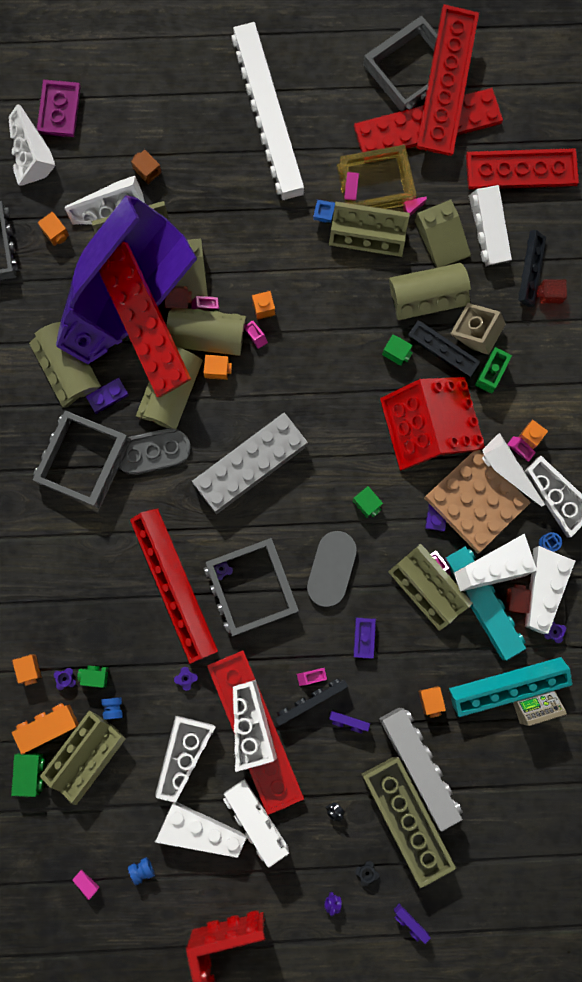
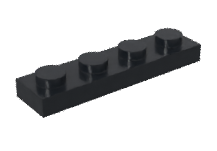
M531 230L529 234L518 301L527 307L535 306L546 236L537 230Z
M419 320L407 336L467 378L471 377L480 363L479 360Z
M339 678L328 683L330 687L324 691L322 688H319L311 693L313 697L308 700L302 698L294 703L295 707L288 710L286 707L277 712L276 722L280 726L347 688V683L344 679L341 681Z

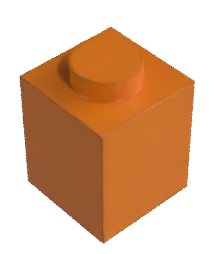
M53 212L38 222L41 230L54 246L63 243L69 236L66 228Z
M270 291L252 295V303L257 320L275 315V306Z
M205 355V378L227 380L228 374L232 372V363H229L228 356Z
M532 420L527 424L519 437L534 449L548 430Z
M28 655L12 660L18 683H24L27 686L37 683L36 679L42 678L36 655Z
M440 687L418 691L425 715H430V718L440 716L441 711H446Z

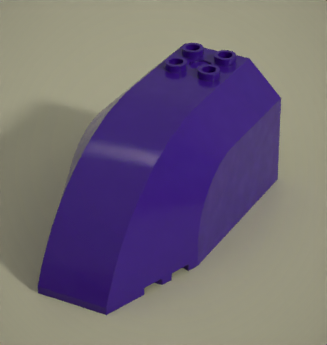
M126 195L87 244L74 271L58 330L56 347L87 365L108 352L107 349L114 344L118 345L123 342L122 339L128 336L99 273L100 268L121 243L127 242L157 307L197 260L186 237L164 216L135 197Z

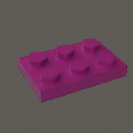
M43 80L37 124L39 134L65 137L75 136L81 89L80 83Z

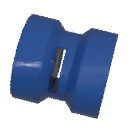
M553 532L543 535L538 542V546L552 552L560 549L562 545L561 537Z
M121 697L102 699V706H104L103 719L123 717L120 710V705L122 704Z
M148 857L142 859L138 864L128 866L130 877L135 885L142 883L145 878L150 879L155 876Z

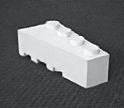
M499 185L476 189L469 195V200L477 228L478 241L482 249V261L485 262L486 266L508 262L512 258Z
M539 456L524 472L566 537H572L582 527V494L542 456Z
M525 534L454 574L461 592L525 577L537 571Z
M538 546L533 549V560L537 571L531 574L525 627L541 634H548L575 561Z
M256 680L234 686L235 772L273 762L277 759Z
M175 716L155 794L156 798L172 802L177 801L216 726Z
M245 779L224 793L225 798L223 800L229 809L233 808L236 813L234 817L240 827L243 825L246 830V837L251 844L254 843L258 856L266 863L268 868L289 854L287 844Z
M174 802L155 842L238 857L246 840V835L189 807Z

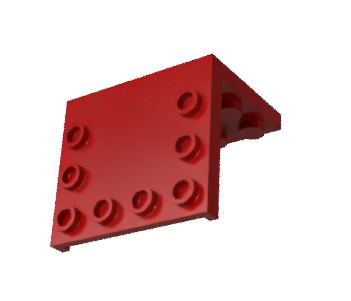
M465 377L419 379L380 398L400 470L408 469L439 455L473 452L485 448Z
M257 910L251 911L245 917L239 918L238 915L228 917L225 922L219 923V920L208 922L207 926L192 929L186 950L193 982H215L214 974L210 975L212 964L210 954L208 953L264 940V913H259Z

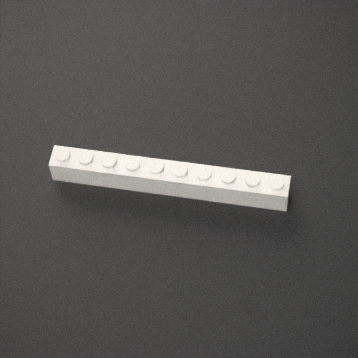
M255 22L233 27L232 43L238 49L236 52L238 63L242 62V77L247 79L248 82L246 90L253 99L250 101L253 112L256 111L257 117H255L256 124L262 130L260 137L262 144H266L267 150H265L267 161H271L272 164L270 167L271 175L273 178L276 177L277 183H275L276 192L281 194L282 200L301 196L304 194L303 182Z

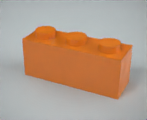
M61 703L52 708L53 712L47 715L43 712L34 717L35 721L29 724L25 721L17 725V730L13 731L12 735L21 754L75 729L79 723L71 706H64Z

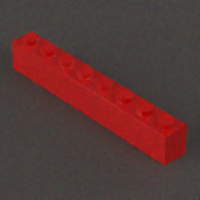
M154 509L141 512L130 519V522L189 663L218 652L159 510Z

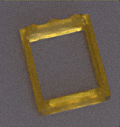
M405 145L340 156L337 170L338 175H341L343 180L340 181L342 192H345L347 172H349L348 166L397 158L404 193L358 202L344 200V203L387 209L403 206L405 201L416 199V191Z

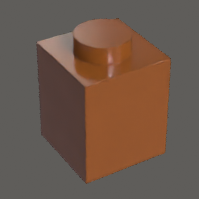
M146 150L137 153L131 161L133 169L147 184L162 173L160 164Z

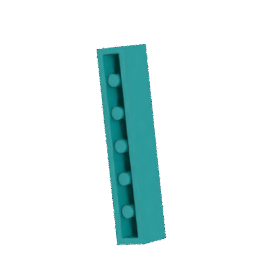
M465 546L443 559L450 567L451 574L456 583L457 580L454 573L475 562V556L471 549H467ZM492 584L463 591L473 604L470 607L502 660H507L526 649L524 646L526 642L520 633L517 634L514 629L515 623L513 619L505 614V606L500 599L497 600L495 597V589Z
M560 657L449 688L452 705L458 717L572 686L570 668Z

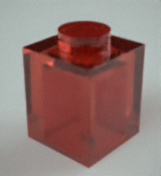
M544 279L537 288V296L540 297V303H563L567 298L566 280Z
M175 286L165 298V308H188V303H192V291H188V286Z
M514 585V588H509L506 612L529 614L531 590H527L526 586Z

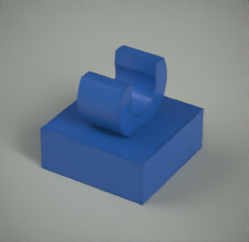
M317 200L313 219L332 223L335 203Z

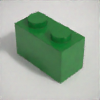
M495 347L475 386L492 394L512 355Z
M14 754L11 796L36 797L40 795L44 787V780L40 777L41 771L45 769V759H42L43 754Z

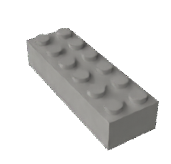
M284 412L195 478L192 483L217 515L306 448L308 442Z
M399 707L380 717L379 720L434 825L440 831H443L461 821L460 814L462 810L458 803L451 799L450 795L453 793L448 784H445L444 781L442 782L440 777L443 774L438 765L432 763L431 758H433V755L428 747L423 746L421 742L423 736L418 728L413 727L411 722L414 720L410 712Z

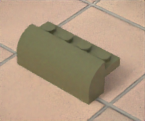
M336 201L329 245L402 257L410 213Z
M462 263L389 278L390 292L395 301L396 318L398 320L463 307L470 303L469 290H471L468 273Z
M179 306L172 307L171 311H169L166 326L178 348L240 356L246 316L221 313L219 311L211 312L203 311L202 309H188Z
M57 322L35 332L36 337L29 344L61 406L65 408L69 407L79 397H86L96 391L101 385L90 364L87 365L56 347L60 322Z
M178 347V352L191 380L162 397L156 396L149 381L136 417L153 421L162 427L175 430L203 361L191 352Z
M422 544L417 546L388 571L439 631L473 604L463 591L460 592L458 585Z
M89 710L40 777L50 788L60 791L72 804L77 805L126 738L112 724Z

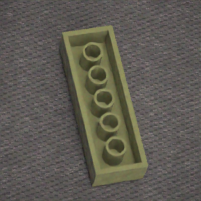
M394 756L362 773L361 775L418 886L422 888L455 870L456 867L399 757Z

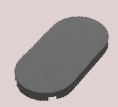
M170 428L129 437L131 441L119 468L127 474L138 475L178 466L185 462L190 454L191 446L189 439L183 432Z
M330 532L321 539L318 545L307 584V591L312 601L319 606H333L339 603L345 595L357 551L354 540L345 532Z

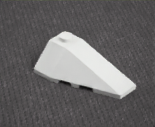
M17 104L9 116L10 137L14 139L12 155L16 157V164L13 165L18 185L22 186L46 178L53 170L55 163L51 151L21 105Z
M132 176L65 206V210L72 224H92L91 221L109 217L126 195L138 198L144 203L145 201L136 177Z
M501 434L496 435L482 450L485 455L482 459L488 467L492 466L506 480L540 506H544V501L526 476L521 465L516 461L515 456Z

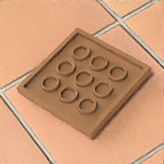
M480 450L473 451L424 497L477 554L531 503L512 483L497 473L492 466L488 467L482 459L485 455Z

